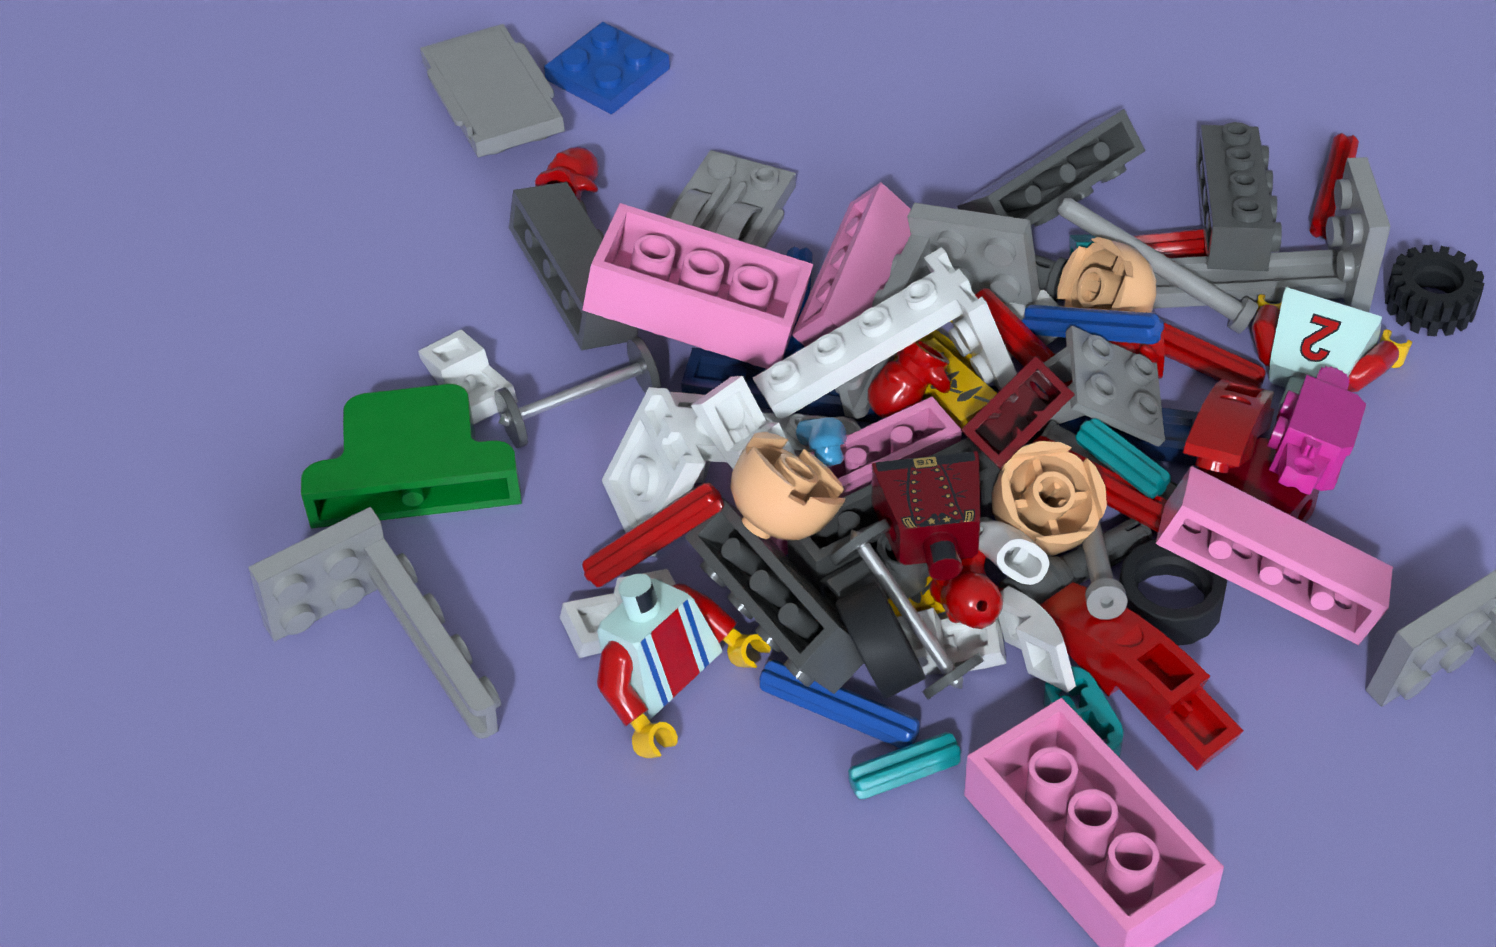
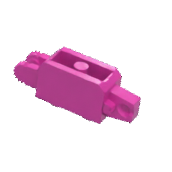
M1332 366L1321 367L1316 378L1306 375L1299 393L1288 390L1277 415V422L1267 443V447L1276 450L1269 470L1279 474L1278 483L1287 487H1295L1300 492L1308 495L1312 493L1314 488L1320 491L1334 490L1343 462L1354 448L1366 403L1357 394L1347 391L1350 378L1343 371L1338 370V368H1333Z

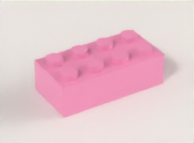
M620 203L592 261L582 310L707 351L747 362L754 366L769 369L775 363L783 360L802 306L813 264Z
M1062 698L967 756L964 796L1099 947H1154L1215 905L1224 866Z

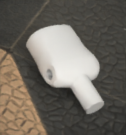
M989 517L980 518L978 549L995 563L1004 574L1017 582L1028 585L1040 582L1049 567L1047 554L1024 532L1012 525L993 521Z

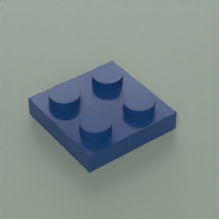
M601 22L544 66V72L548 82L612 115L670 69L669 54L605 22Z

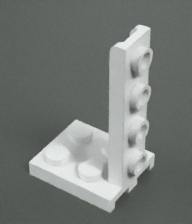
M941 247L924 257L931 274L911 283L902 291L867 309L861 315L832 332L821 336L815 342L786 359L775 363L769 369L753 377V380L774 414L778 418H786L951 320L954 324V328L948 330L951 340L963 357L971 353L973 356L970 358L971 365L977 376L987 385L993 382L1000 391L1017 372L987 302L983 297L978 299L971 290L969 280L960 269L955 271L946 251Z
M648 388L602 478V483L625 532L633 529L692 491L697 478L705 466L704 461L727 462L711 440L693 408L677 407L667 388ZM762 412L767 423L780 424L797 457L803 449L810 453L814 451V449H809V446H804L798 441L796 429L800 421L825 418L824 416L791 414L786 418H778L774 413ZM833 417L843 423L847 436L861 430L854 418Z

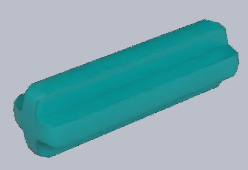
M1097 418L1085 421L1080 426V430L1075 437L1077 444L1146 497L1153 499L1156 496H1161L1166 491L1171 481L1170 473Z
M951 732L938 734L851 766L848 770L850 786L858 799H867L958 765L961 762L960 747Z

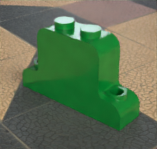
M456 384L363 393L350 398L343 408L344 451L342 455L335 459L317 461L309 465L301 475V497L311 529L330 527L369 507L372 508L381 521L522 504L514 449L502 441H475V429L468 393L463 387Z

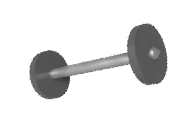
M634 337L627 341L629 366L518 408L513 396L506 387L495 390V402L500 416L498 423L504 426L513 445L516 448H521L528 444V436L523 421L527 418L633 377L636 378L645 394L649 387L661 388L656 362L645 342L640 337Z
M886 519L874 524L863 532L851 530L850 541L832 554L830 560L834 566H838L859 553L944 676L923 690L922 693L928 700L949 685L962 689V676L982 663L984 659L978 652L958 667L954 666L871 546L873 542L891 529Z

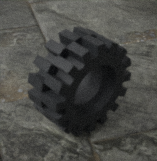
M1423 245L1421 253L1416 247L1408 249L1406 256L1401 253L1397 257L1396 263H1393L1385 294V304H1388V313L1390 316L1397 314L1396 322L1401 326L1407 322L1412 323L1410 328L1412 332L1419 333L1421 327L1427 328V336L1436 337L1438 329H1442L1445 336L1454 335L1455 328L1463 331L1467 328L1468 323H1472L1475 318L1485 284L1483 283V272L1476 271L1478 264L1473 259L1464 263L1466 254L1458 251L1454 256L1449 255L1450 247L1441 246L1439 252H1433L1432 245ZM1421 287L1436 288L1447 294L1429 292Z

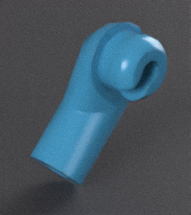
M833 417L800 421L796 429L798 441L804 446H809V449H814V456L824 465L833 466L841 464L844 457L840 445L846 443L847 439L843 423Z

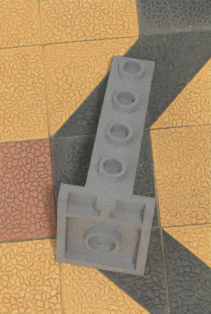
M1347 158L1343 179L1336 180L1334 187L1335 215L1334 217H1328L1326 223L1328 250L1271 253L1268 271L1208 269L1206 256L1169 259L1239 302L1248 297L1257 303L1260 294L1265 295V302H1282L1284 291L1288 287L1323 299L1343 298L1346 306L1369 312L1391 226L1368 158ZM1154 273L1156 278V299L1153 309L1207 306Z
M914 203L907 216L911 235L902 253L896 254L894 257L890 277L884 289H879L876 292L872 307L907 288L911 283L931 274L924 257L941 247L946 251L955 271L960 269L969 280L974 294L987 288L1002 302L1028 306L1034 305L1040 289L1030 220ZM896 353L835 389L836 393L840 394L846 417L862 418L868 413L871 407L867 400L868 387L884 365L894 360Z
M371 507L248 567L264 626L274 642L289 634H299L307 630L315 621L338 609L350 608L361 601L364 596L378 590L472 734L477 738L483 739L498 732L496 708L501 706V701L495 687L488 677L483 676L478 679L469 665L473 661L466 644L458 634L449 636L442 625L445 623V619L436 599L431 593L424 596L415 585L418 579L412 564L404 553L397 556L394 554L384 539L381 521Z
M1496 570L1396 632L1366 689L1381 707L1400 695L1405 700L1414 697L1429 684L1432 679L1431 675L1442 668L1447 673L1453 672L1471 657L1474 652L1473 648L1478 645L1496 663Z

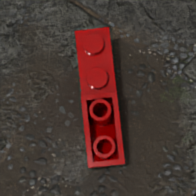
M1224 379L1218 381L1206 397L1195 419L1183 453L1196 456V466L1215 472L1228 473L1229 468L1243 465L1253 457L1257 437L1270 429L1275 409L1270 408L1274 392Z
M1074 582L1040 604L1060 629L1070 657L1083 670L1089 672L1108 697L1120 689L1196 771L1200 770L1236 742L1244 731L1203 689L1211 676L1170 638L1133 611L1126 608L1116 618L1107 620L1096 618L1087 608L1085 599L1087 587Z

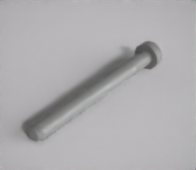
M1064 198L1059 204L1057 210L1062 217L1091 235L1124 243L1137 249L1152 266L1153 272L1227 317L1229 319L1227 327L1240 334L1253 319L1258 309V304L1248 297L1239 302L1072 198Z
M1099 520L1097 528L1082 542L1091 582L1085 592V599L1088 611L1094 617L1107 620L1121 615L1126 609L1128 601L1124 586L1119 581L1113 579Z

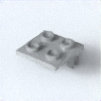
M1071 326L1066 331L1067 347L1043 363L1063 383L1072 380L1068 388L1075 395L1042 429L1045 430L1051 421L1061 424L1086 415L1091 418H1097L1109 426L1159 447L1165 441L1157 363L1151 362L1143 355L1135 354L1112 344L1101 336L1092 335Z

